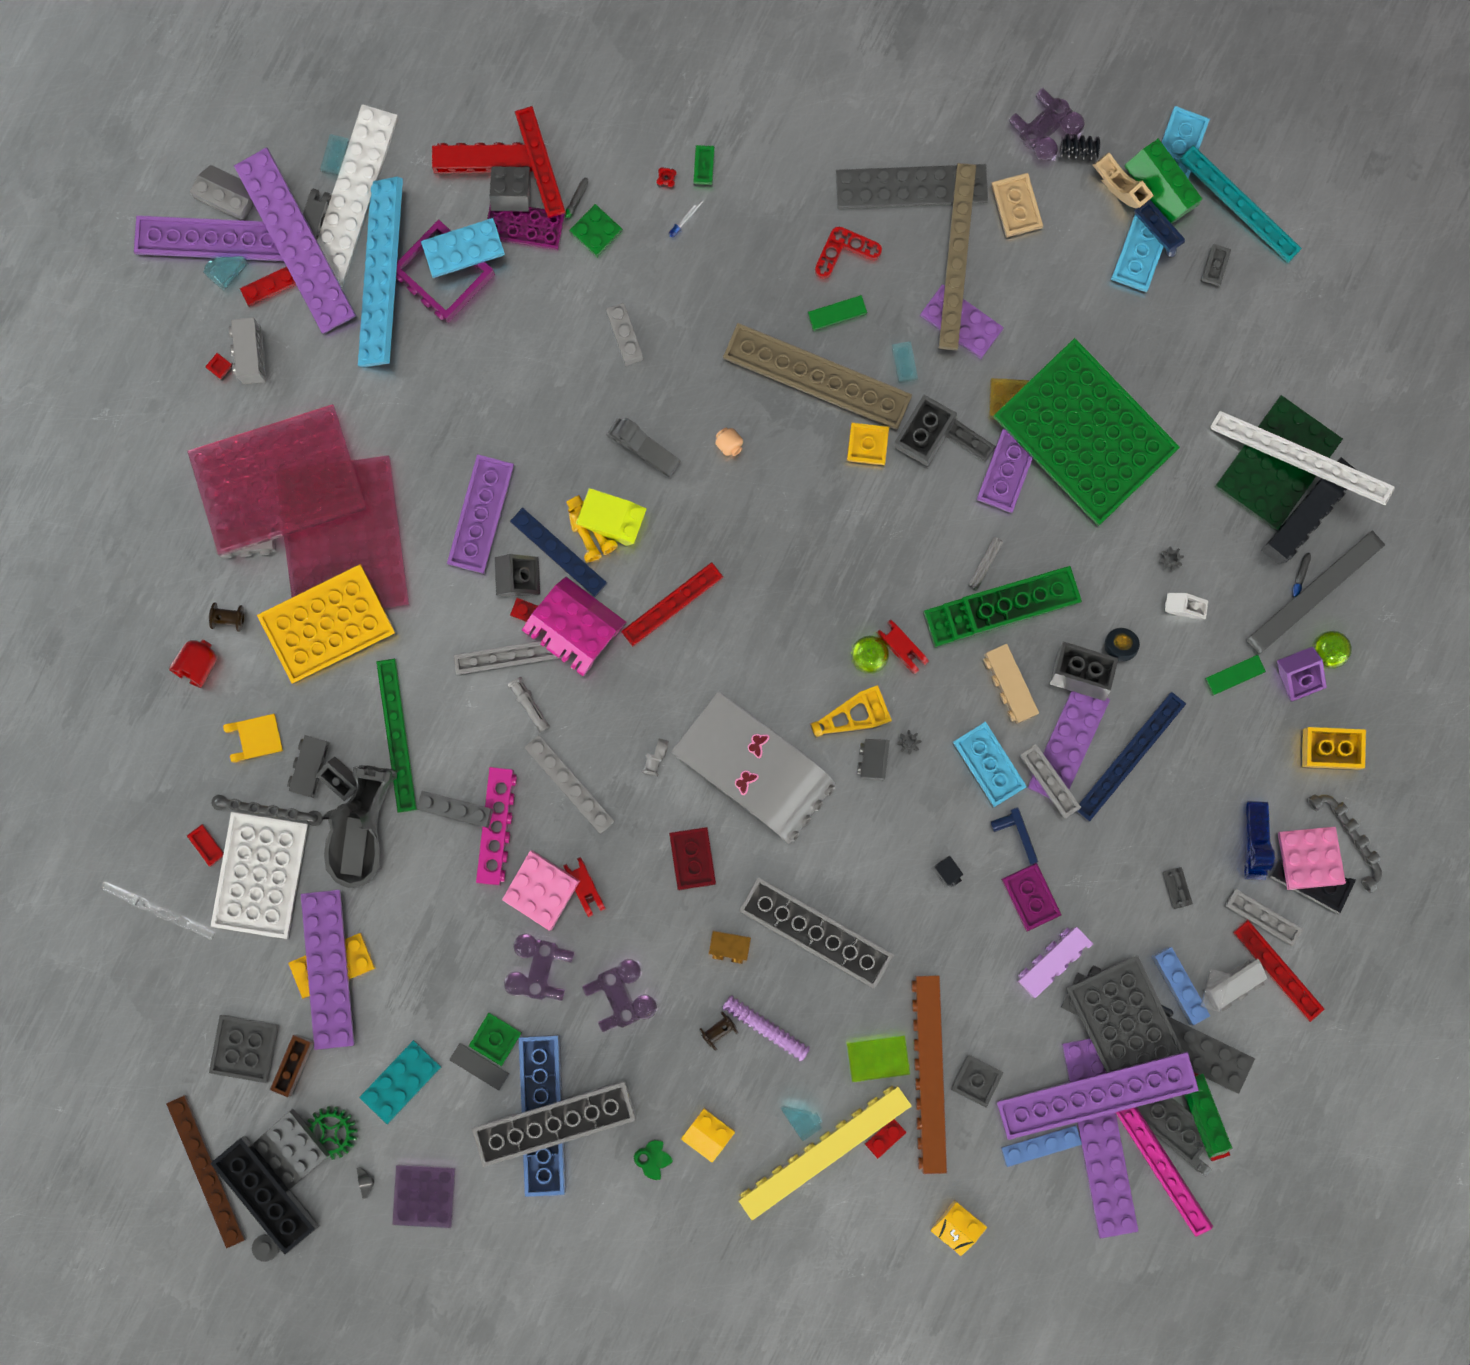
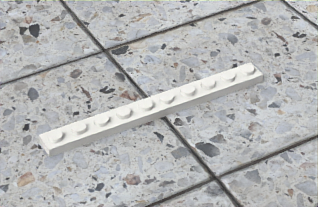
M1219 411L1211 425V430L1385 506L1394 491V486L1222 411Z

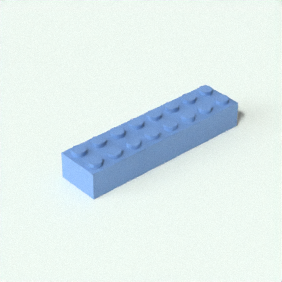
M559 1035L519 1037L522 1112L561 1101ZM564 1143L523 1155L525 1197L565 1195Z

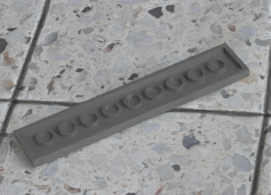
M1077 973L1072 985L1087 979V977ZM1067 993L1061 1008L1079 1016L1069 993ZM1167 1016L1183 1051L1188 1052L1193 1072L1199 1075L1204 1074L1205 1078L1239 1094L1255 1058Z

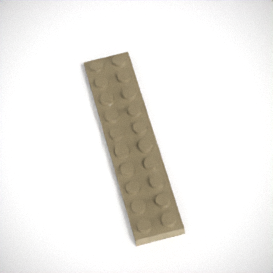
M739 323L736 325L723 356V359L897 431L912 397L910 393Z

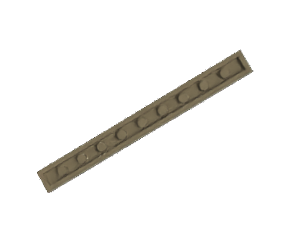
M957 163L939 349L958 350L976 165Z

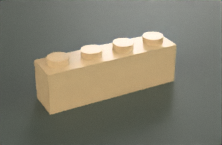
M1002 645L985 653L984 664L993 673V676H991L992 681L1001 690L999 695L1003 704L1007 703L1009 711L1007 712L1011 721H1015L1018 724L1038 715L1039 711L1008 645Z

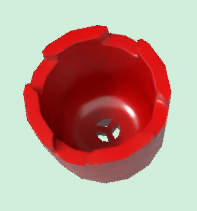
M203 639L201 642L190 640L183 645L171 663L169 671L181 679L183 676L191 680L189 682L191 685L201 688L216 664L217 656L211 649L212 645Z

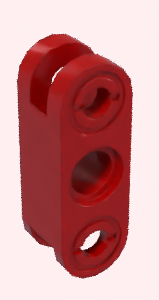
M889 620L887 623L892 631L886 635L878 630L876 634L913 674H916L919 669L913 663V660L917 658L923 665H926L929 660L892 620Z
M579 857L577 858L579 868L571 871L567 864L563 865L567 873L580 880L575 892L589 918L594 915L589 903L595 901L600 911L606 908L582 858Z

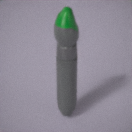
M585 177L580 182L570 204L566 208L565 218L573 215L575 207L587 187L588 178Z

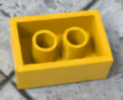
M1319 727L1303 729L1302 767L1353 770L1365 768V729Z

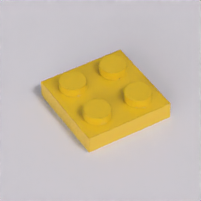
M851 423L847 461L885 466L889 427Z

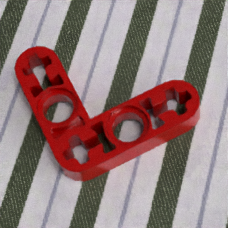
M835 227L831 231L819 257L815 273L821 279L830 277L843 248L869 260H877L881 256L882 247L876 241L846 228ZM839 232H841L842 237L846 239L847 235H849L850 237L848 239V244H845L846 240L843 238L836 240V236L834 234H838ZM853 239H859L861 241V246L859 248H854L851 246V241ZM868 243L866 247L869 249L876 247L878 253L871 255L870 250L866 248L865 252H863L864 244ZM827 249H835L837 252L836 256L828 257L826 255ZM826 260L827 262H829L827 265L828 272L825 271L824 274L820 273V268H823Z

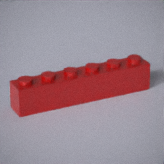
M501 142L493 143V145H486L485 143H475L474 145H467L466 143H456V145L438 143L437 145H432V169L434 173H491L492 167H529L530 172H533L526 147L521 142H514L512 145H504Z

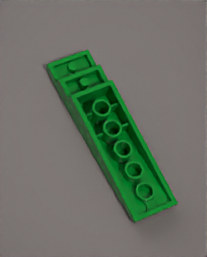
M1067 566L965 596L961 599L944 603L941 606L924 610L923 613L935 648L1081 603L1082 600L1071 566Z

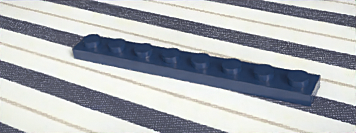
M1173 692L1169 693L1079 803L1081 808L1076 811L1088 822L1092 820L1184 708L1186 703Z

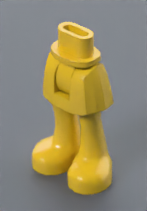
M577 495L566 502L569 507V519L572 530L579 533L585 544L587 552L584 555L586 563H590L600 559L602 555L593 542L588 530L576 524L584 502L580 495ZM593 532L604 555L611 553L618 547L615 540H608L607 537Z

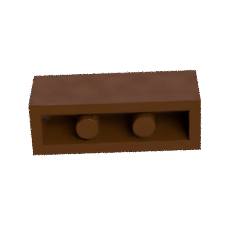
M298 1034L292 1036L271 1085V1091L287 1098L292 1096L314 1041Z

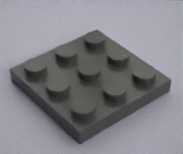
M220 1015L209 1073L268 1083L278 1025Z
M294 1109L290 1110L252 1144L288 1190L330 1155Z

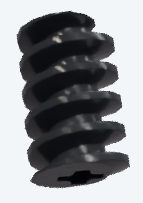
M1066 134L1064 139L1062 137L1060 158L1063 157L1064 153H1067L1068 158L1074 153L1075 159L1078 158L1079 154H1082L1083 160H1085L1087 154L1090 160H1093L1094 155H1097L1098 159L1100 151V138L1098 136L1095 137L1094 141L1092 136H1088L1086 141L1084 135H1081L1079 140L1077 135H1073L1071 140L1069 134Z

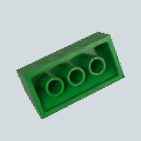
M1159 138L1143 148L1124 165L1135 181H1143L1154 195L1149 200L1152 201L1171 224L1199 206L1202 201V197Z

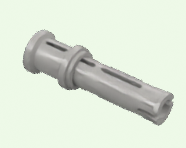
M519 677L507 686L512 689L517 697L516 701L521 702L539 733H541L550 726L531 697L532 692L527 690L522 682L523 678Z

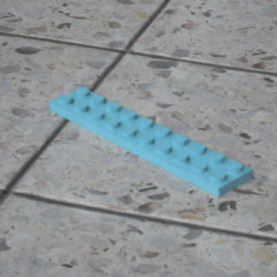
M1174 106L1161 142L1186 177L1189 178L1191 171L1179 159L1192 145L1199 150L1210 118ZM1134 215L1111 280L1147 292L1164 246L1136 215Z
M398 176L373 181L370 189L372 194L369 206L358 366L361 367L390 364L403 178Z

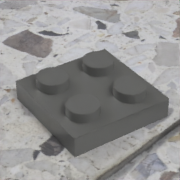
M968 1055L951 1090L987 1108L1004 1072Z

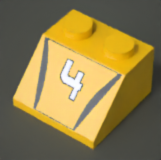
M954 1200L930 1231L962 1256L979 1239L987 1226Z

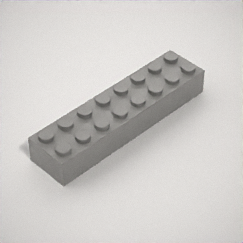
M759 877L739 910L740 913L873 989L876 988L894 956Z
M623 1081L473 1127L472 1132L482 1167H486L636 1120L626 1083Z

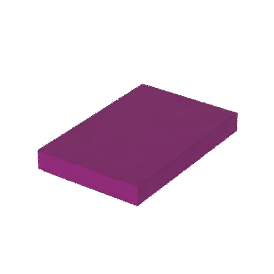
M1037 863L1001 879L1026 932L1062 915Z

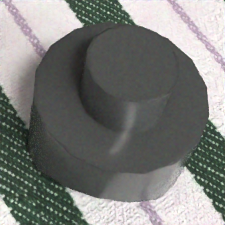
M268 1234L260 1235L252 1244L254 1257L263 1262L272 1260L280 1251Z

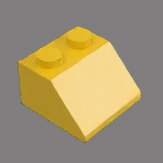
M704 1107L681 1140L713 1162L734 1135L735 1130Z

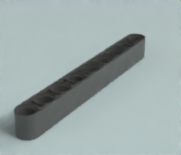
M1372 530L1246 641L1258 654L1262 653L1383 548L1385 543Z

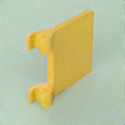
M275 714L223 725L226 733L237 730L239 732L243 752L230 755V760L233 763L283 751Z

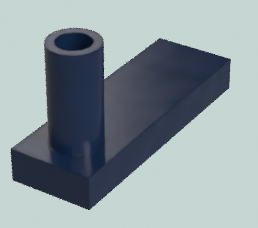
M1148 200L1140 208L1135 209V215L1165 247L1166 255L1169 257L1175 256L1177 248L1185 243V238L1151 200Z
M1019 807L1012 809V814L990 821L994 832L1016 825L1030 864L1039 862Z

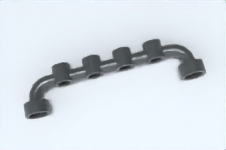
M1314 794L1308 798L1311 808L1314 811H1318L1323 808L1324 802L1329 803L1334 815L1340 819L1344 830L1350 834L1354 840V845L1363 854L1365 862L1373 869V877L1367 876L1361 880L1363 887L1369 893L1373 892L1378 888L1377 883L1382 877V870L1377 863L1381 860L1379 854L1376 851L1370 852L1367 847L1370 844L1369 839L1364 834L1362 836L1358 834L1356 830L1359 828V824L1354 818L1348 819L1345 813L1349 810L1343 802L1338 804L1332 796H1317Z
M223 795L214 796L211 802L216 810H224L228 807L234 811L246 810L253 814L264 813L271 817L282 816L290 820H306L311 826H318L323 821L321 819L322 814L318 811L305 813L299 812L294 808L287 810L275 805L263 806L257 802L245 803L238 799L228 800ZM235 801L238 802L237 808L233 807V803ZM256 804L257 810L252 811V806ZM272 808H276L274 815L271 814ZM291 811H295V817L293 818L290 817Z

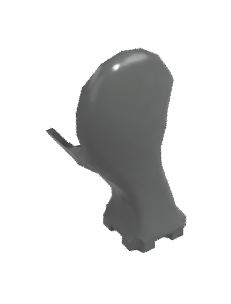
M369 765L353 767V776L356 782L355 794L347 803L339 805L337 809L328 811L322 816L321 819H328L330 826L324 851L325 867L336 883L347 888L360 887L369 883L380 869V845L377 831L378 815L388 788L397 778L398 771Z

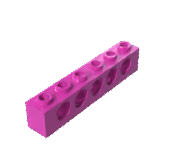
M489 767L485 807L494 809L496 803L502 802L504 810L501 813L493 810L489 828L482 827L476 883L501 886V882H505L506 870H503V863H507L508 851H505V846L510 841V832H507L508 824L512 823V813L509 811L510 805H514L515 794L512 793V786H516L517 774H514L512 769ZM500 783H504L507 786L506 791L502 794L497 792V786ZM496 821L502 824V829L499 832H494L492 829V825ZM496 840L500 843V848L497 851H492L490 843ZM490 860H496L498 863L497 868L493 871L488 869V862Z

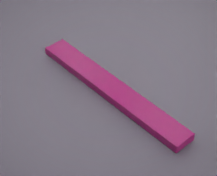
M1134 1107L1116 1112L1195 1237L1213 1228L1212 1223L1138 1108Z

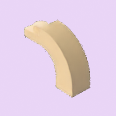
M1106 153L1093 164L1103 178L1102 182L1128 206L1140 208L1154 196L1143 181H1135L1130 178L1110 153Z

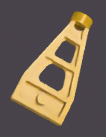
M877 685L859 692L825 717L810 723L816 738L829 733L871 729L892 720ZM862 703L866 708L868 718L862 721H855L850 715V710L857 704ZM842 712L845 713L848 724L839 727L834 726L832 718ZM820 724L824 726L823 731L821 730Z

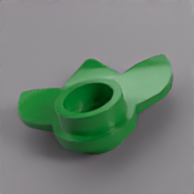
M659 1140L649 1142L645 1148L638 1149L634 1154L635 1164L643 1169L646 1177L653 1180H660V1169L669 1166L673 1162L670 1155L662 1151L663 1142ZM642 1154L647 1156L646 1161L640 1160Z

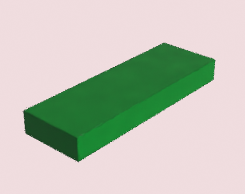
M862 295L808 312L813 331L867 314Z
M1256 655L1206 677L1205 680L1212 695H1216L1263 674L1266 670L1259 655Z

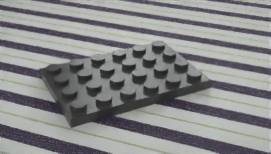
M1138 955L1066 988L1106 1072L1184 1052Z

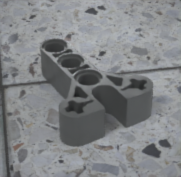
M628 418L617 419L606 434L610 439L631 450L668 477L672 475L681 462L676 456L648 437L637 424Z

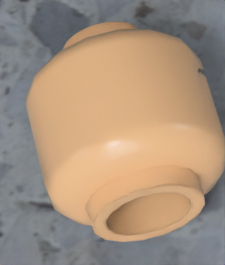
M723 428L717 433L715 444L725 456H736L742 451L743 439L735 429Z

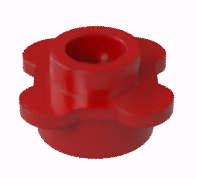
M664 167L659 168L657 184L659 186L668 185L673 187L675 185L674 176L677 174L676 170Z

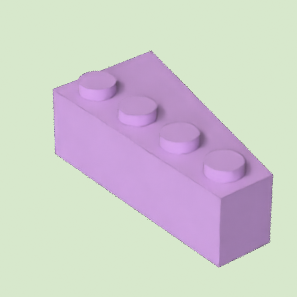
M1067 927L1060 933L1061 938L1057 942L1052 941L1046 947L1047 952L1043 956L1039 954L1032 961L1034 965L1029 970L1025 968L1019 973L1018 976L1020 978L1017 982L1033 998H1036L1055 980L1054 977L1056 975L1062 974L1068 968L1070 962L1076 961L1081 956L1082 950L1085 947L1089 949L1093 945L1078 927H1072L1071 929Z

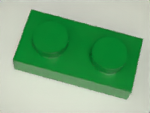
M696 145L694 184L712 185L714 146Z

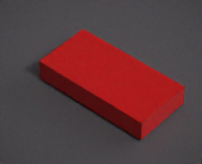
M203 824L187 835L209 867L223 858V850Z

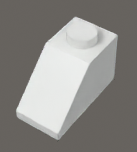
M1167 593L1165 612L1177 616L1206 619L1208 600L1188 593Z

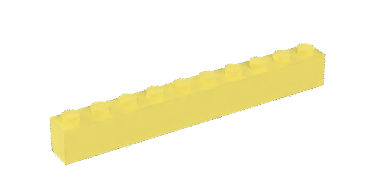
M891 1085L883 1091L884 1095L882 1097L871 1099L867 1103L868 1107L864 1110L859 1108L851 1114L853 1118L847 1122L845 1119L835 1126L837 1129L832 1133L827 1131L819 1137L820 1141L814 1145L812 1142L804 1148L805 1152L800 1156L797 1154L793 1155L787 1160L789 1163L786 1166H778L771 1171L772 1176L767 1179L764 1176L755 1183L757 1185L752 1190L747 1188L739 1194L741 1198L738 1201L750 1219L754 1220L909 1109L912 1105L900 1088Z

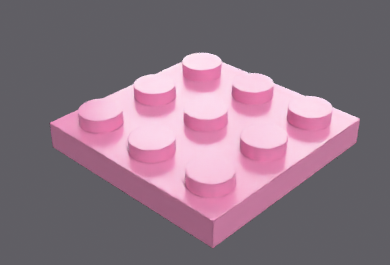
M1336 827L1278 833L1287 890L1344 885L1346 883Z
M531 850L502 900L551 931L580 880Z

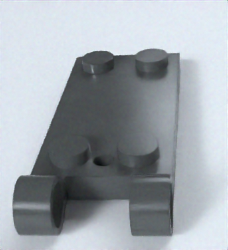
M1173 1098L1137 1107L1157 1137L1205 1177L1212 1169L1199 1159L1205 1147L1194 1118L1188 1110ZM1196 1142H1200L1201 1146L1199 1148L1195 1146Z

